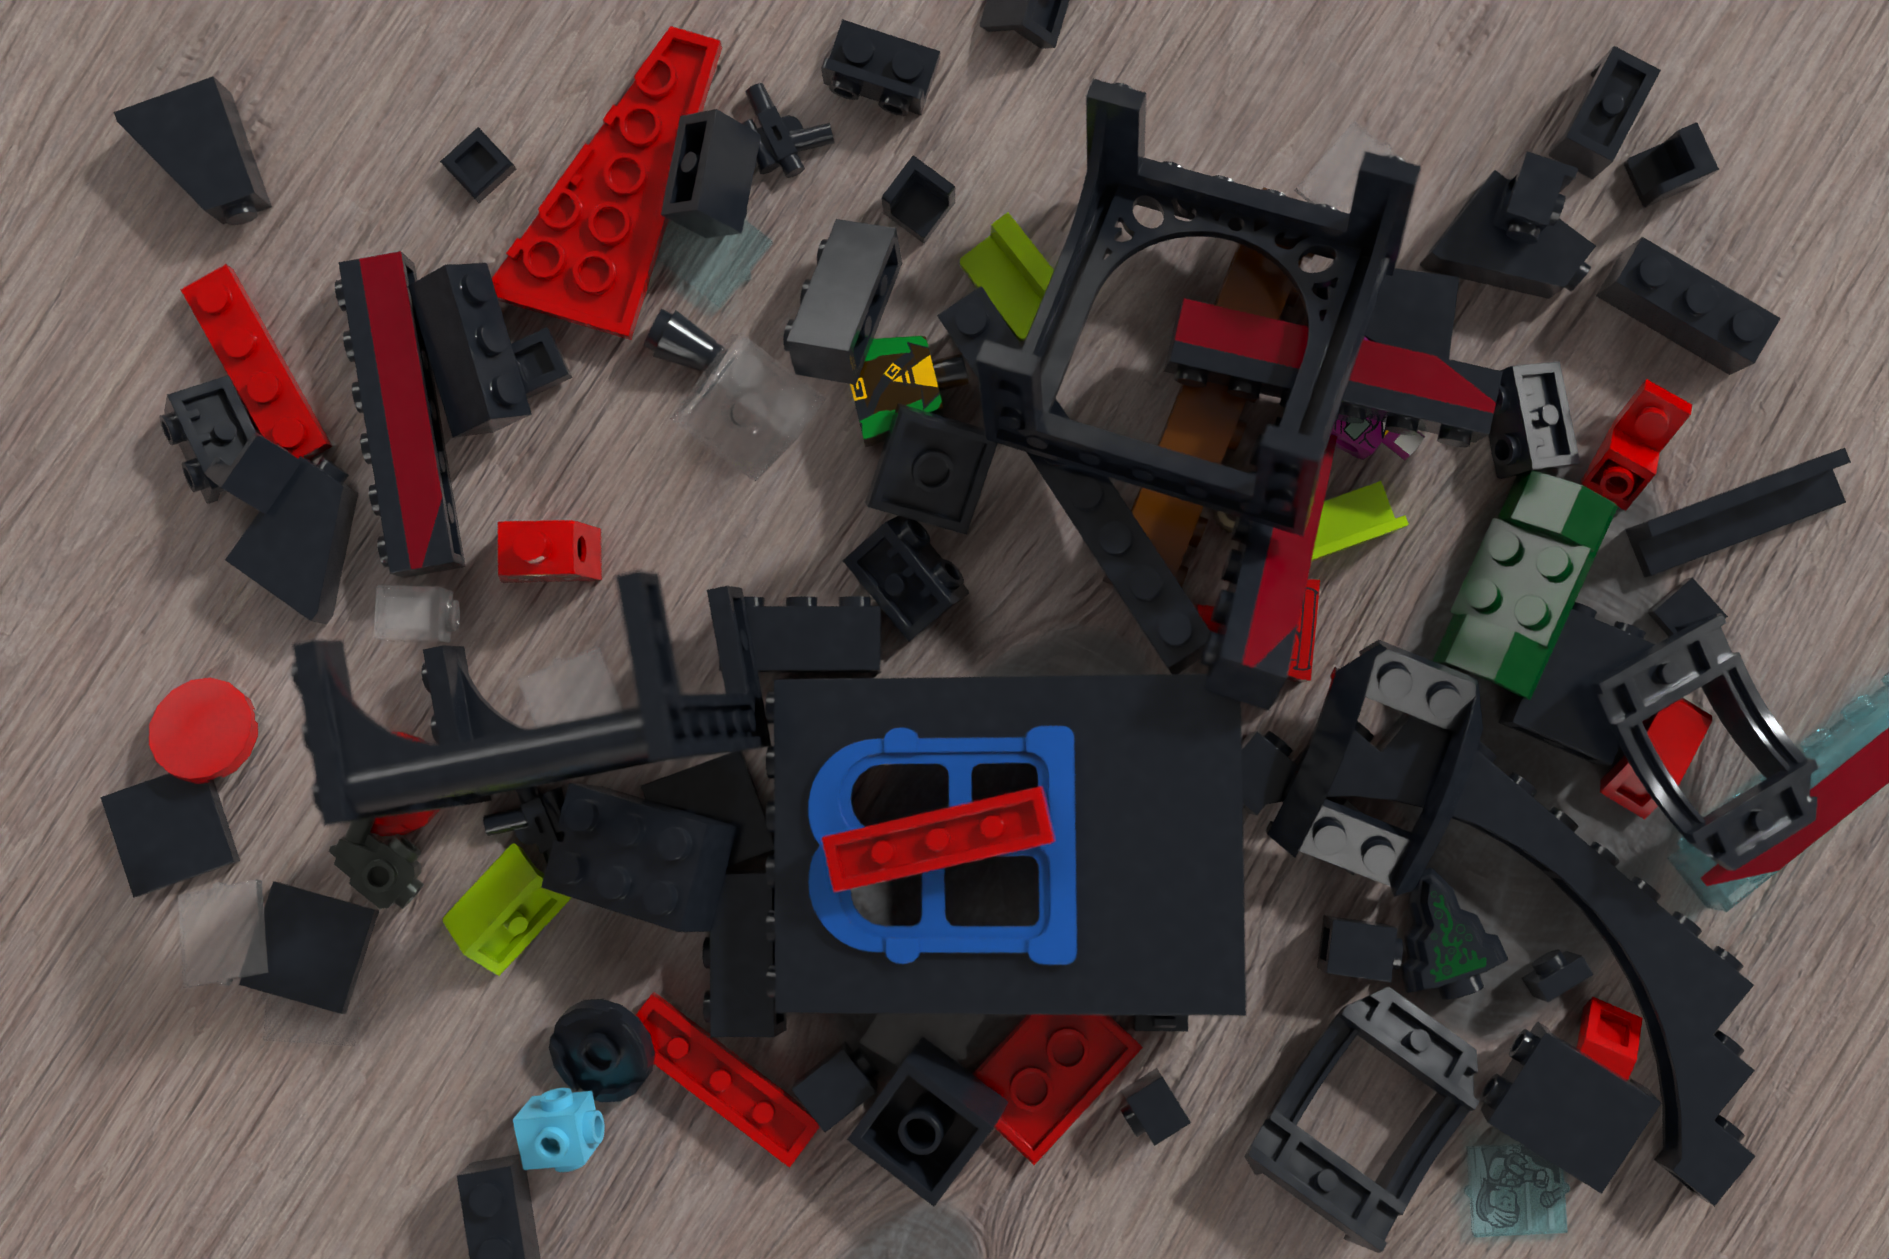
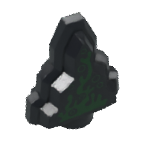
M1426 868L1413 891L1409 892L1408 904L1414 923L1404 936L1408 958L1400 966L1406 993L1438 988L1443 1000L1456 999L1476 993L1484 988L1480 974L1495 968L1509 959L1498 935L1486 933L1477 914L1460 909L1453 888L1433 868Z

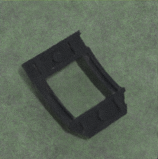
M1714 614L1676 626L1677 633L1607 673H1594L1593 687L1625 757L1654 802L1692 846L1725 869L1735 871L1816 820L1817 797H1810L1811 773L1818 770L1819 767L1815 759H1807L1775 720L1756 689L1740 653H1732L1721 628V626L1726 624L1723 614ZM1700 687L1731 737L1766 778L1705 817L1700 815L1680 790L1660 759L1642 723L1643 720Z
M1378 639L1359 651L1360 656L1340 669L1334 667L1330 675L1331 683L1311 738L1284 793L1285 800L1275 820L1269 822L1266 833L1294 858H1296L1299 851L1391 886L1395 897L1414 890L1441 841L1469 776L1483 731L1479 682L1476 678ZM1365 697L1453 731L1436 781L1411 832L1326 799L1348 749Z
M1390 987L1353 1002L1339 1011L1301 1062L1280 1094L1244 1157L1255 1175L1263 1173L1346 1233L1343 1238L1344 1240L1381 1253L1387 1245L1385 1239L1398 1216L1403 1215L1432 1163L1470 1111L1476 1109L1479 1100L1474 1096L1473 1074L1478 1073L1477 1050ZM1357 1035L1437 1092L1390 1156L1375 1182L1297 1126L1318 1089Z

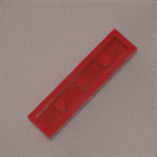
M225 264L180 289L261 435L274 444L285 448L297 458L301 456L308 460L333 447L234 269Z
M1043 786L821 837L834 893L1056 841Z
M653 992L636 1016L639 1017L651 1035L655 1050L654 1065L790 1168L820 1128L805 1106L716 1038L711 1037V1034L673 1005Z

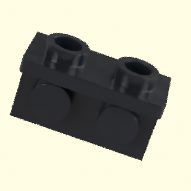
M842 19L830 57L824 58L821 67L823 82L829 85L831 92L840 97L857 100L860 95L878 101L880 108L895 115L907 116L908 112L921 115L940 61V51Z
M1560 361L1516 365L1500 370L1503 373L1488 435L1497 478L1505 479L1532 470L1544 471L1580 464Z
M229 375L167 394L164 415L159 416L167 441L170 445L179 444L186 459L182 463V470L190 489L193 492L201 491L207 504L218 501L220 492L225 490L204 474L216 456L231 465L250 437L256 433Z
M896 516L886 521L842 560L909 642L969 594L968 589L963 584L964 579L961 572L952 562L942 559L933 548L926 529L918 521Z

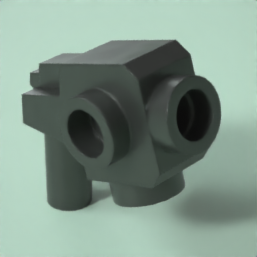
M375 819L351 822L346 835L339 839L338 844L330 846L329 853L336 857L334 865L351 878L349 884L379 909L389 908L394 904L404 909L424 886L417 879L421 874V863L417 861L421 855L420 850L412 842L399 834H396L392 840L388 839L384 842L378 840L370 833Z

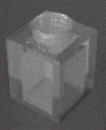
M376 585L374 639L389 642L451 643V631L458 630L460 621L458 600H453V591L442 587Z

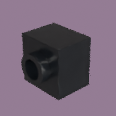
M1157 1068L1121 1090L1128 1102V1105L1120 1109L1121 1113L1136 1137L1146 1132L1154 1146L1191 1123Z

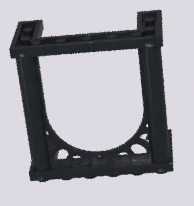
M1093 79L1086 95L1087 172L1070 232L1022 350L1019 351L984 341L977 358L986 440L1303 537L1311 514L1323 456L1385 275L1393 276L1399 258L1422 166L1406 162L1394 155L1382 156L1365 151L1358 171L1350 214L1341 212L1328 204L1308 203L1287 197L1277 190H1261L1236 183L1225 176H1210L1184 169L1181 165L1174 162H1158L1145 158L1147 93L1135 90L1123 83H1108ZM1135 205L1160 211L1164 218L1162 224L1156 228H1148L1140 224L1133 214ZM1175 216L1189 219L1191 221L1179 220L1175 218ZM1121 222L1125 231L1133 237L1131 240L1125 242L1115 241L1122 235V228L1117 227L1118 223ZM1212 237L1229 240L1247 246L1271 260L1285 273L1296 288L1307 317V348L1280 426L1276 427L1269 424L1267 426L1260 446L1256 475L1050 414L1100 288L1118 266L1137 252L1157 243L1176 238ZM1276 244L1283 245V246H1286V247H1290V248H1293V249H1291V250L1283 249V248L1278 247ZM1308 253L1335 260L1331 267L1317 273L1305 272L1298 265L1301 258ZM1337 283L1335 288L1330 287V285ZM1327 287L1328 299L1324 300L1316 296L1313 288ZM1321 315H1325L1323 322L1320 320Z
M640 570L615 575L639 707L526 729L502 716L483 698L469 675L464 646L441 645L423 649L425 663L422 665L421 674L423 684L431 694L434 715L431 718V732L437 744L420 742L392 732L373 720L353 700L343 641L314 639L292 644L295 659L291 670L292 679L296 689L301 693L305 717L302 725V738L305 747L312 757L315 775L312 795L314 804L322 815L323 826L492 801L491 795L538 785L671 759L746 751L772 746L742 588L727 585L707 590L726 694H681L660 577L657 573Z

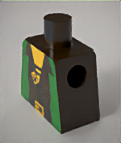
M926 336L873 339L856 385L850 384L865 447L873 446L886 440L897 403L942 416L943 405L939 391L969 384L962 353L932 360Z

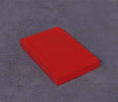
M1025 1014L971 1073L1009 1102L994 1128L1035 1165L1143 1047L1110 1015Z

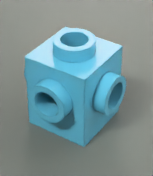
M557 1088L547 1091L540 1096H532L513 1119L523 1170L554 1168L558 1172L576 1170L585 1165L602 1142L605 1131L603 1115L595 1108L592 1091L572 1093L569 1088Z

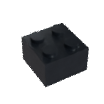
M922 1036L847 1140L935 1207L994 1129L1009 1102Z

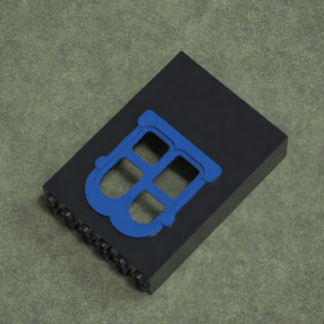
M1207 674L775 679L774 691L767 693L765 706L768 724H774V746H768L766 751V773L768 778H774V800H769L767 803L766 826L768 833H774L775 855H769L767 858L766 880L769 888H775V910L768 911L766 934L768 942L775 943V965H769L766 987L768 997L775 998V1013L1246 1016L1241 701L1205 690ZM1030 763L1036 767L1038 787L1043 786L1056 841L997 855L1030 856L1037 860L1039 865L1040 916L1035 925L953 926L949 924L945 917V867L922 873V919L915 926H883L873 924L862 917L854 906L851 889L834 893L821 837L865 827L853 813L851 794L853 785L860 774L870 767L882 764H942L947 768L949 774V807L972 802V770L978 764Z

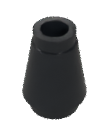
M661 309L643 345L654 351L653 357L699 371L703 370L711 375L725 350V346L717 343L715 339L680 312L675 310L674 314L664 309Z

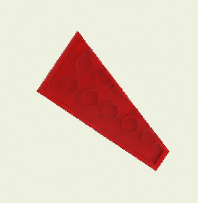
M673 26L669 27L634 75L635 81L618 105H613L603 118L604 124L589 145L585 143L538 208L539 214L521 239L516 238L506 252L507 258L492 277L498 301L632 340L669 219L661 215L680 116L703 112L722 51L720 40Z

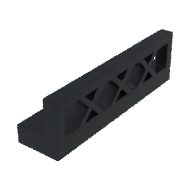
M1842 448L1625 529L1644 578L1846 503L1833 471L1835 468L1851 463L1846 449Z

